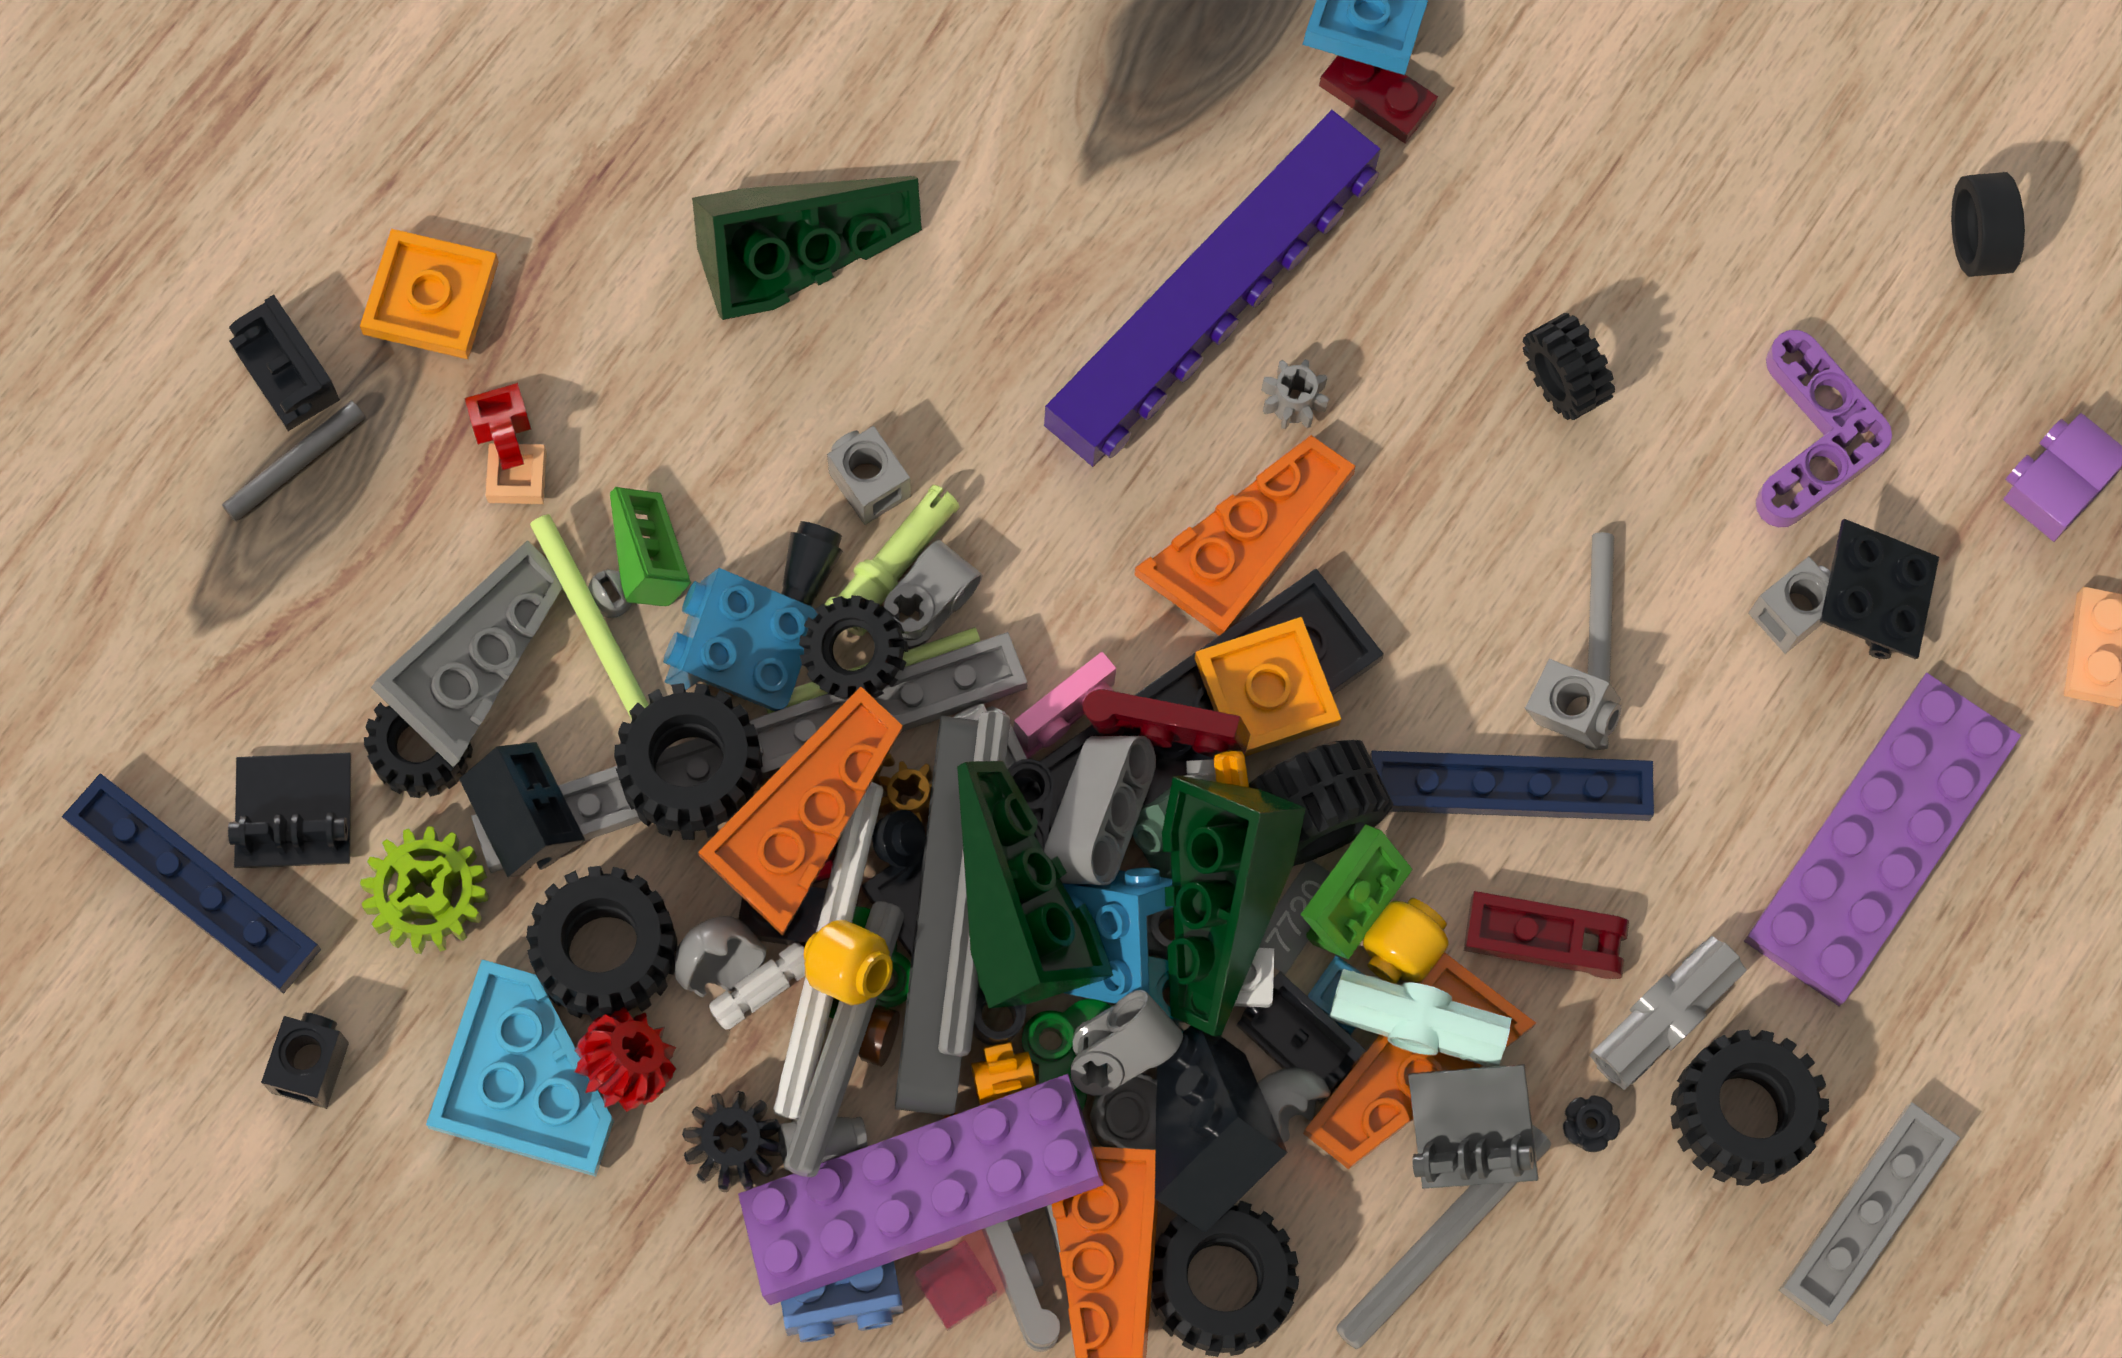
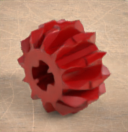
M625 1008L614 1011L610 1016L604 1014L602 1017L595 1019L588 1027L587 1033L578 1041L577 1047L574 1050L581 1058L577 1062L575 1073L589 1077L590 1080L585 1093L598 1090L603 1094L605 1108L615 1105L619 1101L626 1112L636 1109L641 1103L646 1105L648 1102L652 1103L663 1093V1088L673 1078V1073L677 1069L669 1061L673 1057L676 1047L661 1040L665 1027L653 1029L648 1025L646 1012L632 1018Z

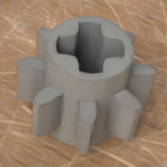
M1306 359L1301 365L1288 366L1283 360L1279 361L1278 379L1264 377L1261 390L1268 395H1272L1265 401L1263 412L1264 414L1274 412L1282 420V429H1286L1289 423L1302 422L1308 429L1311 427L1313 420L1312 409L1318 412H1325L1327 409L1329 398L1319 394L1325 388L1327 376H1316L1309 369V360ZM1292 389L1302 392L1298 399L1289 397Z

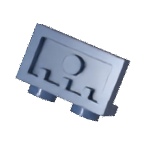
M894 1261L781 1302L787 1336L799 1334V1339L802 1343L835 1336V1326L857 1322L858 1330L860 1331L889 1326L894 1323L892 1315L903 1313Z

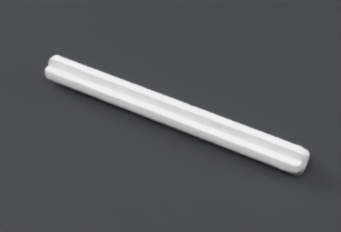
M871 783L839 838L816 932L835 920H847L852 923L883 795L882 786L876 783ZM806 977L773 1108L775 1114L789 1119L800 1118L817 1068L833 1002V997L812 988Z

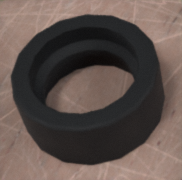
M2008 172L1962 176L1955 186L1951 211L1952 238L1960 268L1968 277L2014 273L2021 262L2025 238L2024 210L2021 195L2014 178Z

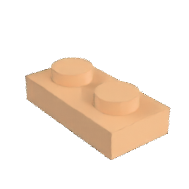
M2084 586L2077 593L2064 696L2119 707L2122 704V594Z

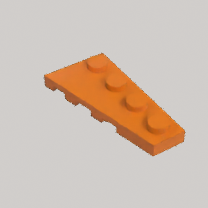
M1310 435L1257 475L1256 480L1236 496L1233 494L1215 507V511L1193 528L1188 527L1172 539L1171 545L1152 558L1150 556L1135 567V576L1220 636L1236 624L1354 475L1356 466Z
M1445 952L1425 979L1420 982V984L1429 985L1447 992L1452 996V1001L1512 1018L1505 1049L1531 1030L1536 1024L1531 1018ZM1379 1034L1363 1057L1306 1127L1303 1134L1347 1169H1350L1414 1120L1408 1078L1409 1073L1481 1068L1483 1065L1440 1052L1436 1055L1409 1052L1388 1042V1037Z

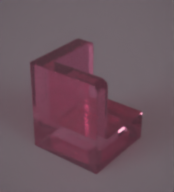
M966 1240L915 1272V1281L946 1331L951 1330L997 1300L995 1285Z

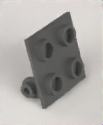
M1525 1064L1408 1074L1418 1154H1413V1171L1416 1178L1421 1177L1422 1189L1539 1180Z

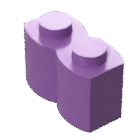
M2082 413L2070 424L2060 419L2040 441L2039 444L2046 450L2035 461L2029 455H2026L2005 479L2012 485V488L2003 500L2053 542L2060 537L2122 469V445Z

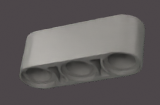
M1091 736L1082 746L1044 848V852L1050 860L1058 856L1067 873L1060 878L1063 884L1109 885L1117 876L1156 767L1154 747L1145 736Z

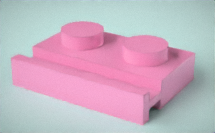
M1103 652L1096 655L1014 720V732L1027 759L1043 747L1047 748L1058 741L1072 724L1085 715L1083 702L1090 692L1097 689L1113 691L1112 686L1115 683L1116 667Z

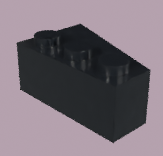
M1190 1025L1183 1032L1182 1043L1177 1051L1168 1060L1157 1066L1155 1199L1206 1233L1288 1152L1246 1054L1222 1036H1212Z

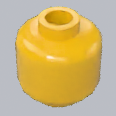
M1410 898L1407 903L1403 901L1390 902L1363 939V946L1372 958L1367 964L1368 968L1383 981L1396 984L1399 979L1407 983H1420L1425 979L1449 945V940L1444 932L1447 926L1446 921L1434 909L1418 899Z
M835 920L828 923L808 939L804 948L805 976L810 986L848 1005L863 1004L869 999L877 997L887 987L891 979L893 962L885 939L847 920Z

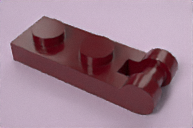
M1097 689L1090 692L1083 702L1084 714L1100 736H1122L1125 732L1145 736L1151 741L1152 745L1158 747H1171L1172 742L1193 745V750L1214 758L1216 754L1229 751H1242L1245 755L1251 735L1242 718L1238 715L1105 689Z
M1474 891L1471 896L1463 951L1586 972L1599 978L1620 979L1623 976L1624 959L1619 957L1621 941L1626 940L1628 937L1629 920L1615 915ZM1584 933L1593 934L1599 938L1597 952L1582 949Z

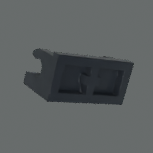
M275 295L265 299V303L241 316L229 326L230 331L234 335V338L229 340L232 348L287 431H290L340 400L330 377Z
M537 742L497 746L459 779L507 877L521 875L531 868L534 863H537L539 869L542 870L555 863L574 846H579L585 841Z
M1281 971L1273 980L1272 1005L1268 1008L1247 1007L1243 1012L1241 1020L1236 1025L1281 1068H1302L1313 1071L1322 1077L1330 1090V1094L1346 1078L1366 1052L1358 1042ZM1325 1099L1317 1101L1321 1104Z

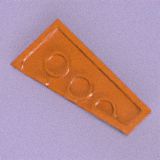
M860 686L703 846L698 855L779 933L784 935L900 735L903 725Z
M1093 1147L1104 1185L1051 1204L1060 1245L1059 1256L1062 1274L1065 1278L1068 1312L1076 1358H1146L1158 1200L1155 1199L1156 1150Z

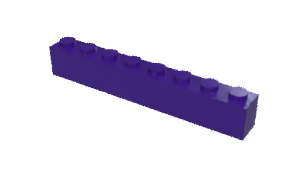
M1331 109L1045 406L1044 426L1092 467L1104 455H1107L1109 458L1114 457L1128 442L1131 436V432L1128 430L1142 416L1145 420H1149L1162 407L1167 399V394L1164 392L1177 379L1183 383L1195 373L1203 361L1201 354L1213 341L1217 345L1222 344L1232 334L1239 323V319L1236 317L1249 304L1256 308L1260 305L1274 287L1272 279L1284 267L1291 271L1301 262L1310 248L1307 243L1318 231L1327 234L1342 217L1345 211L1342 206L1353 195L1361 198L1369 191L1379 176L1376 166L1381 149Z

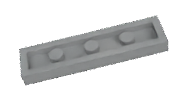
M1914 1103L1907 1105L1779 1291L1826 1326L1832 1324L1960 1137Z

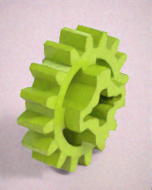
M428 826L423 839L416 840L410 829L403 830L404 844L397 847L388 839L382 842L388 854L384 860L369 857L367 863L376 875L375 877L361 879L360 885L365 892L374 896L363 901L362 907L367 915L379 914L371 924L378 934L385 933L392 928L389 941L394 947L399 948L409 938L415 953L422 954L426 941L433 940L441 952L446 950L445 936L453 933L456 938L463 941L467 936L462 924L466 920L474 923H480L482 920L480 913L473 905L474 903L488 901L489 895L485 888L475 884L486 879L487 875L482 865L470 866L477 858L471 846L457 852L460 841L455 833L450 832L440 842L434 827ZM426 855L437 856V858L433 861H421L413 859L419 856ZM396 872L398 874L397 889L388 896L390 898V901H388V886L393 874ZM462 878L461 896L456 907L453 908L451 905L452 890L460 885L459 879ZM424 882L427 886H432L434 893L432 896L425 898L422 894L417 893L415 887L419 883ZM417 918L436 921L428 925L411 924Z

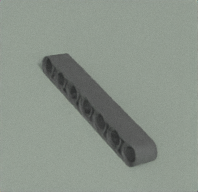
M941 716L896 1086L895 1109L948 1116H953L955 1112L962 1056H950L940 1053L938 1045L963 850L957 766L964 762L974 761L979 720Z

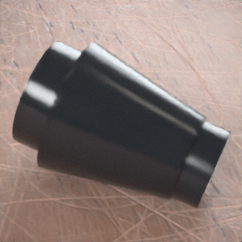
M800 521L797 532L790 533L781 594L812 607L814 599L817 598L843 552L839 548L842 535L821 525Z

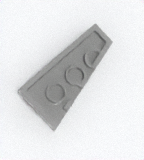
M527 540L377 678L371 687L453 768L461 759L469 742L483 722L503 685L510 677L521 655L563 588L549 561Z

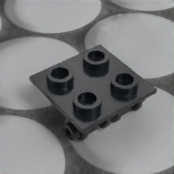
M1843 519L1841 521L1820 622L1865 639V643L1870 646L1869 655L1872 657L1889 659L1891 658L1892 651H1895L1915 660L1918 659L1939 556Z
M351 753L236 757L235 822H229L228 825L229 844L235 845L234 868L350 864Z

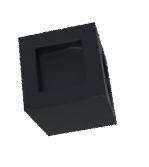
M307 1012L303 1013L301 1020L287 1016L283 1017L261 1081L271 1094L327 1109L349 1045L343 1034L335 1030L337 1022L324 1016ZM310 1044L321 1047L320 1059L313 1067L305 1070L294 1067L295 1055L302 1047Z

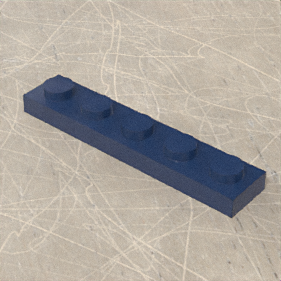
M1372 750L1370 753V758L1393 802V808L1390 812L1650 821L1654 816L1653 761Z
M101 773L62 815V818L69 825L281 993L284 994L321 951L317 943Z

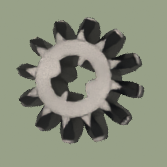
M737 1091L733 1097L732 1107L728 1108L725 1107L722 1096L719 1093L711 1096V1100L716 1112L710 1115L706 1110L698 1106L692 1111L693 1117L703 1128L688 1127L683 1129L682 1136L684 1140L697 1144V1146L690 1148L684 1153L686 1163L690 1165L704 1162L697 1173V1178L702 1183L710 1181L717 1172H720L718 1187L721 1192H728L730 1190L732 1176L739 1175L740 1182L745 1190L752 1189L753 1180L749 1173L751 1169L754 1168L765 1177H769L773 1172L772 1166L761 1156H778L782 1153V1146L779 1142L766 1139L779 1131L780 1124L777 1119L761 1121L768 1109L767 1104L762 1100L754 1103L746 1112V1095L744 1092ZM739 1131L744 1132L741 1134L745 1147L741 1151L733 1147L727 1149L725 1153L720 1151L724 1149L720 1139L722 1134L726 1132L730 1136H735Z

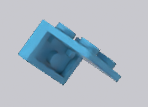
M721 568L716 569L700 583L694 581L682 606V612L688 614L682 634L676 632L673 635L664 656L663 662L670 665L665 683L670 685L684 683L685 690L701 681L769 710L778 711L784 709L790 701L802 666L800 655H804V648L799 646L800 635L806 636L808 628L804 624L808 617L814 619L818 615L817 611L809 605Z
M1134 868L1127 871L1119 870L1114 881L1109 885L1063 884L1076 908L1085 903L1095 920L1113 972V976L1105 980L1064 993L1114 1004L1136 990H1144L1150 995L1146 916L1173 907L1165 906V887L1172 886V879L1160 877L1159 870L1154 868Z

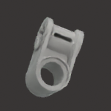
M940 540L933 542L920 555L908 574L885 599L884 608L894 615L895 620L902 625L905 632L902 633L903 640L908 643V649L928 642L951 614L967 602L983 577L982 573ZM915 611L919 612L918 622L912 618L906 619L903 623L899 620V613L901 612L907 616L912 615Z
M1133 991L1120 999L1114 1006L1091 1020L1083 1022L1076 1028L1072 1042L1073 1050L1077 1056L1071 1064V1080L1079 1090L1086 1094L1095 1096L1111 1093L1120 1085L1147 1069L1154 1068L1168 1060L1182 1043L1183 1033L1146 991Z

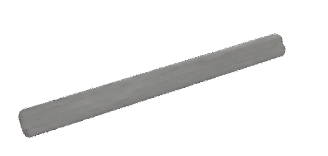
M993 711L981 713L978 721L974 761L1006 762L1011 721L1008 715ZM963 850L938 1045L940 1053L959 1057L967 1056L971 1050L979 984L978 974L970 950Z

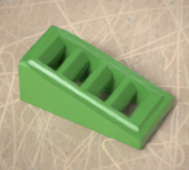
M615 487L610 492L620 579L625 599L629 603L669 606L691 584L662 495L657 492ZM635 514L647 515L648 520L637 519Z

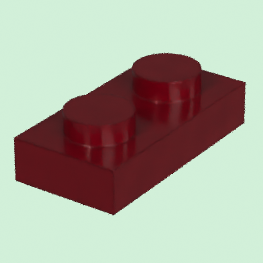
M1338 55L1321 75L1319 82L1321 88L1404 144H1406L1435 107L1438 98L1436 94L1406 74L1402 75Z

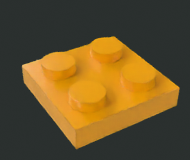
M391 229L360 323L362 334L469 359L499 263L497 254Z
M1302 617L1196 651L1194 659L1214 711L1240 716L1251 734L1245 757L1340 725L1341 717Z

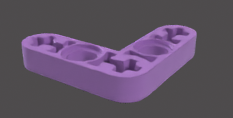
M1800 330L1785 331L1774 340L1766 357L1767 369L1824 436L1771 475L1758 492L1756 498L1757 512L1766 523L1778 528L1789 527L1797 523L1872 466L1884 454L1892 439L1891 426L1886 418L1820 344L1808 333ZM1798 350L1804 356L1800 364L1796 361L1787 364L1782 359L1786 351L1791 354ZM1814 369H1818L1819 373L1815 374L1807 386H1804L1801 382L1805 375L1810 376ZM1827 385L1834 387L1842 396V406L1830 410L1823 408L1815 399V389ZM1868 430L1875 435L1872 443H1863L1849 457L1845 448L1850 445L1858 432L1863 434ZM1815 457L1829 458L1837 466V478L1832 481L1819 480L1810 470V460ZM1799 481L1804 489L1797 493L1790 507L1785 504L1777 508L1772 503L1776 493L1780 496L1786 494Z

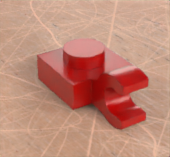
M518 383L465 398L477 444L494 441L502 470L523 465L524 461L516 434L531 430V426Z

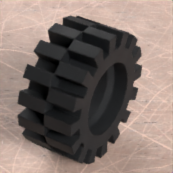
M1563 313L1525 334L1526 336L1523 337L1522 342L1525 344L1523 353L1530 359L1526 362L1528 369L1534 372L1536 377L1533 380L1537 387L1541 386L1544 390L1543 396L1546 401H1552L1553 409L1558 414L1562 412L1563 418L1575 420L1613 398L1612 393L1615 392V386L1610 381L1614 378L1612 371L1608 370L1605 366L1608 364V360L1605 354L1600 355L1597 349L1600 345L1596 338L1591 339L1589 337V329L1585 324L1580 326L1577 317L1574 315L1570 317L1569 313Z
M851 595V598L848 599L840 596L833 598V603L828 606L821 604L815 609L818 615L814 619L808 617L804 626L808 630L806 636L800 635L799 646L804 648V655H800L801 663L807 667L809 671L807 675L811 681L818 684L820 689L844 700L849 699L860 686L874 698L884 694L882 690L886 686L893 687L898 681L895 676L899 669L904 671L906 661L903 660V654L908 652V643L903 640L902 633L905 632L902 625L895 620L894 615L873 600H867L862 596ZM851 627L866 629L871 634L875 646L870 662L858 670L843 669L838 665L833 654V646L837 636L842 631Z
M380 702L374 709L377 715L375 721L368 718L365 727L369 736L364 737V747L368 752L367 757L384 784L387 782L391 789L399 794L403 790L407 791L409 796L413 798H420V792L427 791L430 797L439 795L438 787L446 784L448 789L457 784L454 778L457 773L464 775L468 769L466 758H472L473 748L470 742L454 768L438 752L423 762L407 761L399 755L397 743L401 733L410 725L389 705L385 707Z

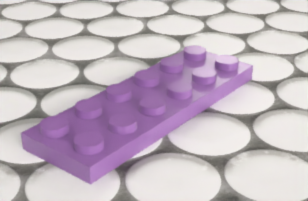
M1926 672L1744 942L1840 1007L1864 974L2021 735Z
M1066 1074L821 1163L818 1174L815 1177H803L793 1173L738 1193L762 1296L771 1306L1103 1186L1104 1183L1074 1084L1069 1075Z

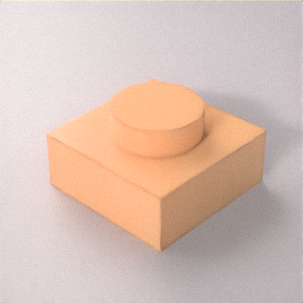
M489 443L485 494L488 503L544 504L547 456L545 445L519 444L524 464L502 470L495 444Z

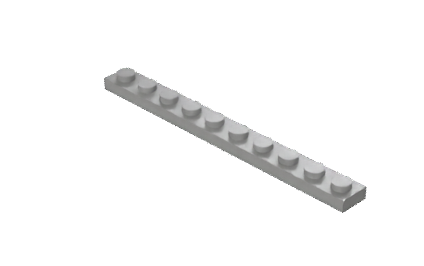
M1009 632L907 666L904 668V671L899 669L895 676L898 679L893 687L886 686L882 690L884 694L874 699L903 725L901 731L903 732L938 720L941 716H950L971 706L981 703L985 704L1027 689L1028 682ZM828 693L749 720L751 725L754 724L759 739L763 767H761L763 780L774 775L847 700ZM696 738L665 749L658 759L656 772L659 777L670 784L681 787L695 786L707 781L717 772L723 761V752L714 743L702 738ZM617 766L559 785L585 841L642 822L635 808L631 810L626 801L616 771ZM477 814L471 815L490 872L494 873L502 870L503 867Z

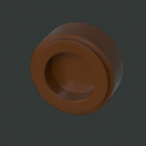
M880 1005L874 1007L858 1053L861 1061L880 1067L886 1063L896 1039L900 1020L899 1011Z

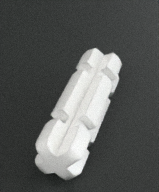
M799 942L793 943L780 952V959L774 962L770 959L735 984L734 992L729 994L728 991H725L711 1001L709 1005L710 1011L721 1027L725 1030L731 1029L745 1019L744 1013L746 1011L755 1012L789 988V981L794 978L798 981L805 976L804 947Z

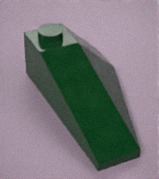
M915 176L742 188L692 198L697 250L719 317L722 320L775 310L790 302L789 296L811 284L816 283L819 286L834 278L832 273L859 258L867 260L922 230L918 178Z
M971 761L957 766L970 950L978 974V982L984 992L989 1009L1030 1004L1113 976L1095 920L1085 903L1077 908L1060 880L1067 872L1058 856L1050 860L1034 835L1037 830L1038 821L1003 761Z
M1173 776L1162 829L1163 852H1171L1172 886L1165 887V906H1173L1175 940L1168 945L1172 1017L1212 1036L1222 1035L1294 865L1306 808L1260 789L1186 776Z

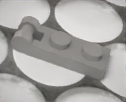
M1017 1216L984 1228L982 1232L1026 1344L1034 1351L1044 1352L1053 1348L1057 1343L1060 1322L1053 1312L1041 1308L1034 1290L1043 1286L1038 1267L1031 1252L1024 1255L1020 1254L1013 1236L1014 1233L1022 1230Z

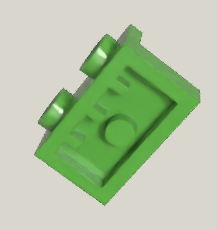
M1365 824L1300 914L1311 927L1306 937L1312 945L1349 960L1364 939L1367 931L1413 870L1382 830Z

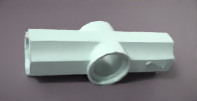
M1343 969L1329 1015L1336 1022L1386 1036L1389 1043L1409 1052L1423 1055H1436L1440 1052L1462 1060L1478 1063L1485 1067L1500 1065L1512 1020L1509 1017L1454 1002L1450 994L1429 985L1408 982L1400 986Z

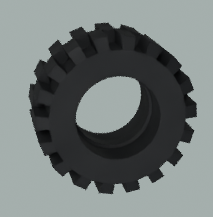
M684 683L671 685L673 694L663 697L660 689L648 694L650 705L644 708L640 703H637L629 711L632 718L631 723L622 721L618 731L620 744L615 745L614 758L617 764L616 771L626 801L631 810L635 808L639 819L649 827L652 823L656 824L658 832L668 837H671L673 830L680 831L683 840H695V831L706 830L707 838H710L719 831L718 825L724 822L727 823L752 798L754 791L761 788L763 780L761 767H763L759 739L754 724H750L748 713L741 704L734 707L730 695L720 690L716 697L712 696L708 685L696 683L695 692H686ZM702 738L714 743L723 752V761L717 772L707 781L695 786L681 787L670 784L659 777L656 772V765L663 751L672 743L681 739Z
M1341 740L1314 747L1277 764L1249 783V788L1266 791L1306 808L1293 866L1317 859L1351 843L1365 824L1371 827L1377 826L1393 808V802L1363 742L1360 740Z
M601 866L588 867L589 875L578 878L576 870L565 875L567 884L559 889L553 883L545 891L548 900L544 905L536 903L531 913L535 920L534 925H528L526 938L530 944V949L527 951L530 963L540 983L557 1006H565L569 1014L580 1019L583 1014H587L594 1021L604 1014L611 1015L614 1011H619L622 1008L629 1011L637 1006L643 1012L652 1005L649 998L654 993L661 996L668 987L666 982L667 975H674V955L677 948V937L669 911H667L662 897L656 890L654 892L650 890L646 880L638 875L631 879L627 876L625 869L613 867L611 874H603ZM612 917L621 919L634 928L637 936L635 948L630 957L619 967L606 972H590L579 968L572 962L569 954L571 942L579 929L588 922L598 918Z
M1749 1029L1736 1031L1730 1038L1723 1035L1714 1040L1707 1048H1704L1679 1076L1677 1082L1680 1084L1672 1092L1670 1104L1676 1106V1112L1671 1116L1672 1128L1681 1129L1683 1136L1677 1142L1683 1152L1691 1148L1697 1155L1692 1161L1697 1168L1702 1171L1706 1166H1709L1715 1170L1712 1178L1725 1182L1730 1177L1736 1178V1185L1749 1186L1757 1180H1760L1761 1184L1773 1181L1778 1176L1786 1174L1808 1157L1817 1147L1814 1143L1823 1136L1827 1123L1821 1120L1829 1112V1099L1820 1098L1819 1092L1826 1087V1083L1822 1074L1815 1077L1811 1075L1808 1069L1815 1062L1808 1053L1801 1059L1792 1053L1797 1044L1788 1038H1785L1778 1044L1773 1042V1032L1761 1030L1756 1036H1751ZM1736 1078L1748 1079L1758 1083L1768 1091L1775 1102L1778 1113L1777 1127L1773 1135L1767 1138L1749 1137L1736 1131L1727 1122L1720 1106V1090L1725 1081Z
M1239 1201L1238 1205H1233L1206 1233L1177 1215L1169 1222L1168 1228L1164 1233H1161L1155 1245L1151 1308L1155 1317L1160 1316L1164 1323L1162 1328L1169 1336L1172 1337L1175 1334L1183 1341L1182 1346L1191 1351L1194 1348H1199L1206 1351L1205 1355L1218 1357L1220 1353H1230V1356L1243 1354L1246 1349L1253 1346L1256 1348L1266 1342L1268 1337L1280 1327L1294 1304L1293 1299L1299 1285V1276H1296V1267L1299 1263L1296 1251L1291 1252L1287 1244L1290 1237L1284 1228L1279 1231L1272 1224L1274 1218L1267 1212L1263 1211L1260 1215L1250 1210L1252 1206L1250 1203ZM1211 1246H1227L1238 1250L1248 1258L1256 1272L1257 1287L1254 1296L1245 1306L1234 1311H1218L1207 1307L1195 1297L1188 1284L1187 1274L1191 1260L1200 1250Z

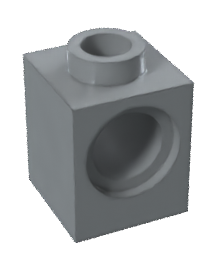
M874 426L862 433L852 431L845 434L833 444L832 451L827 454L830 476L864 525L911 497L909 475ZM866 463L873 464L880 469V472L870 479H861L852 473L857 466Z
M1809 556L1762 593L1748 613L1785 654L1823 624L1820 622L1831 571L1824 566L1818 567ZM1797 593L1804 595L1811 602L1813 610L1804 611L1798 609L1791 602L1789 594Z
M1549 659L1525 709L1537 725L1597 749L1603 736H1609L1617 726L1621 715V705L1619 704L1621 699L1609 682ZM1583 696L1590 697L1589 705L1585 711L1578 715H1566L1568 705L1574 699Z

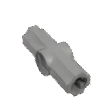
M1713 936L1706 942H1703L1682 962V965L1670 977L1665 974L1631 1007L1630 1011L1632 1013L1591 1052L1590 1057L1594 1060L1598 1070L1611 1083L1617 1084L1623 1090L1630 1084H1633L1655 1063L1654 1061L1667 1048L1672 1051L1707 1016L1705 1011L1747 971L1740 961V957L1725 942H1721Z

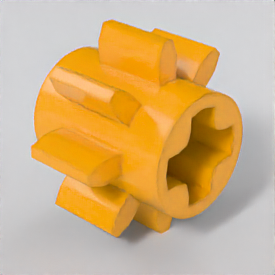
M1011 1041L984 1047L985 1061L971 1063L979 1105L1036 1086L1029 1052L1013 1054Z

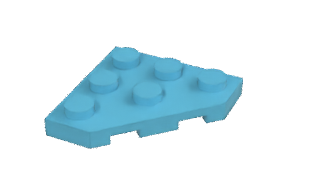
M481 960L426 1126L434 1131L596 1177L614 1120L608 1108L604 1107V1101L598 1090L585 1093L590 1081L589 1077L575 1073L577 1062L581 1058L574 1051L576 1048L537 975Z

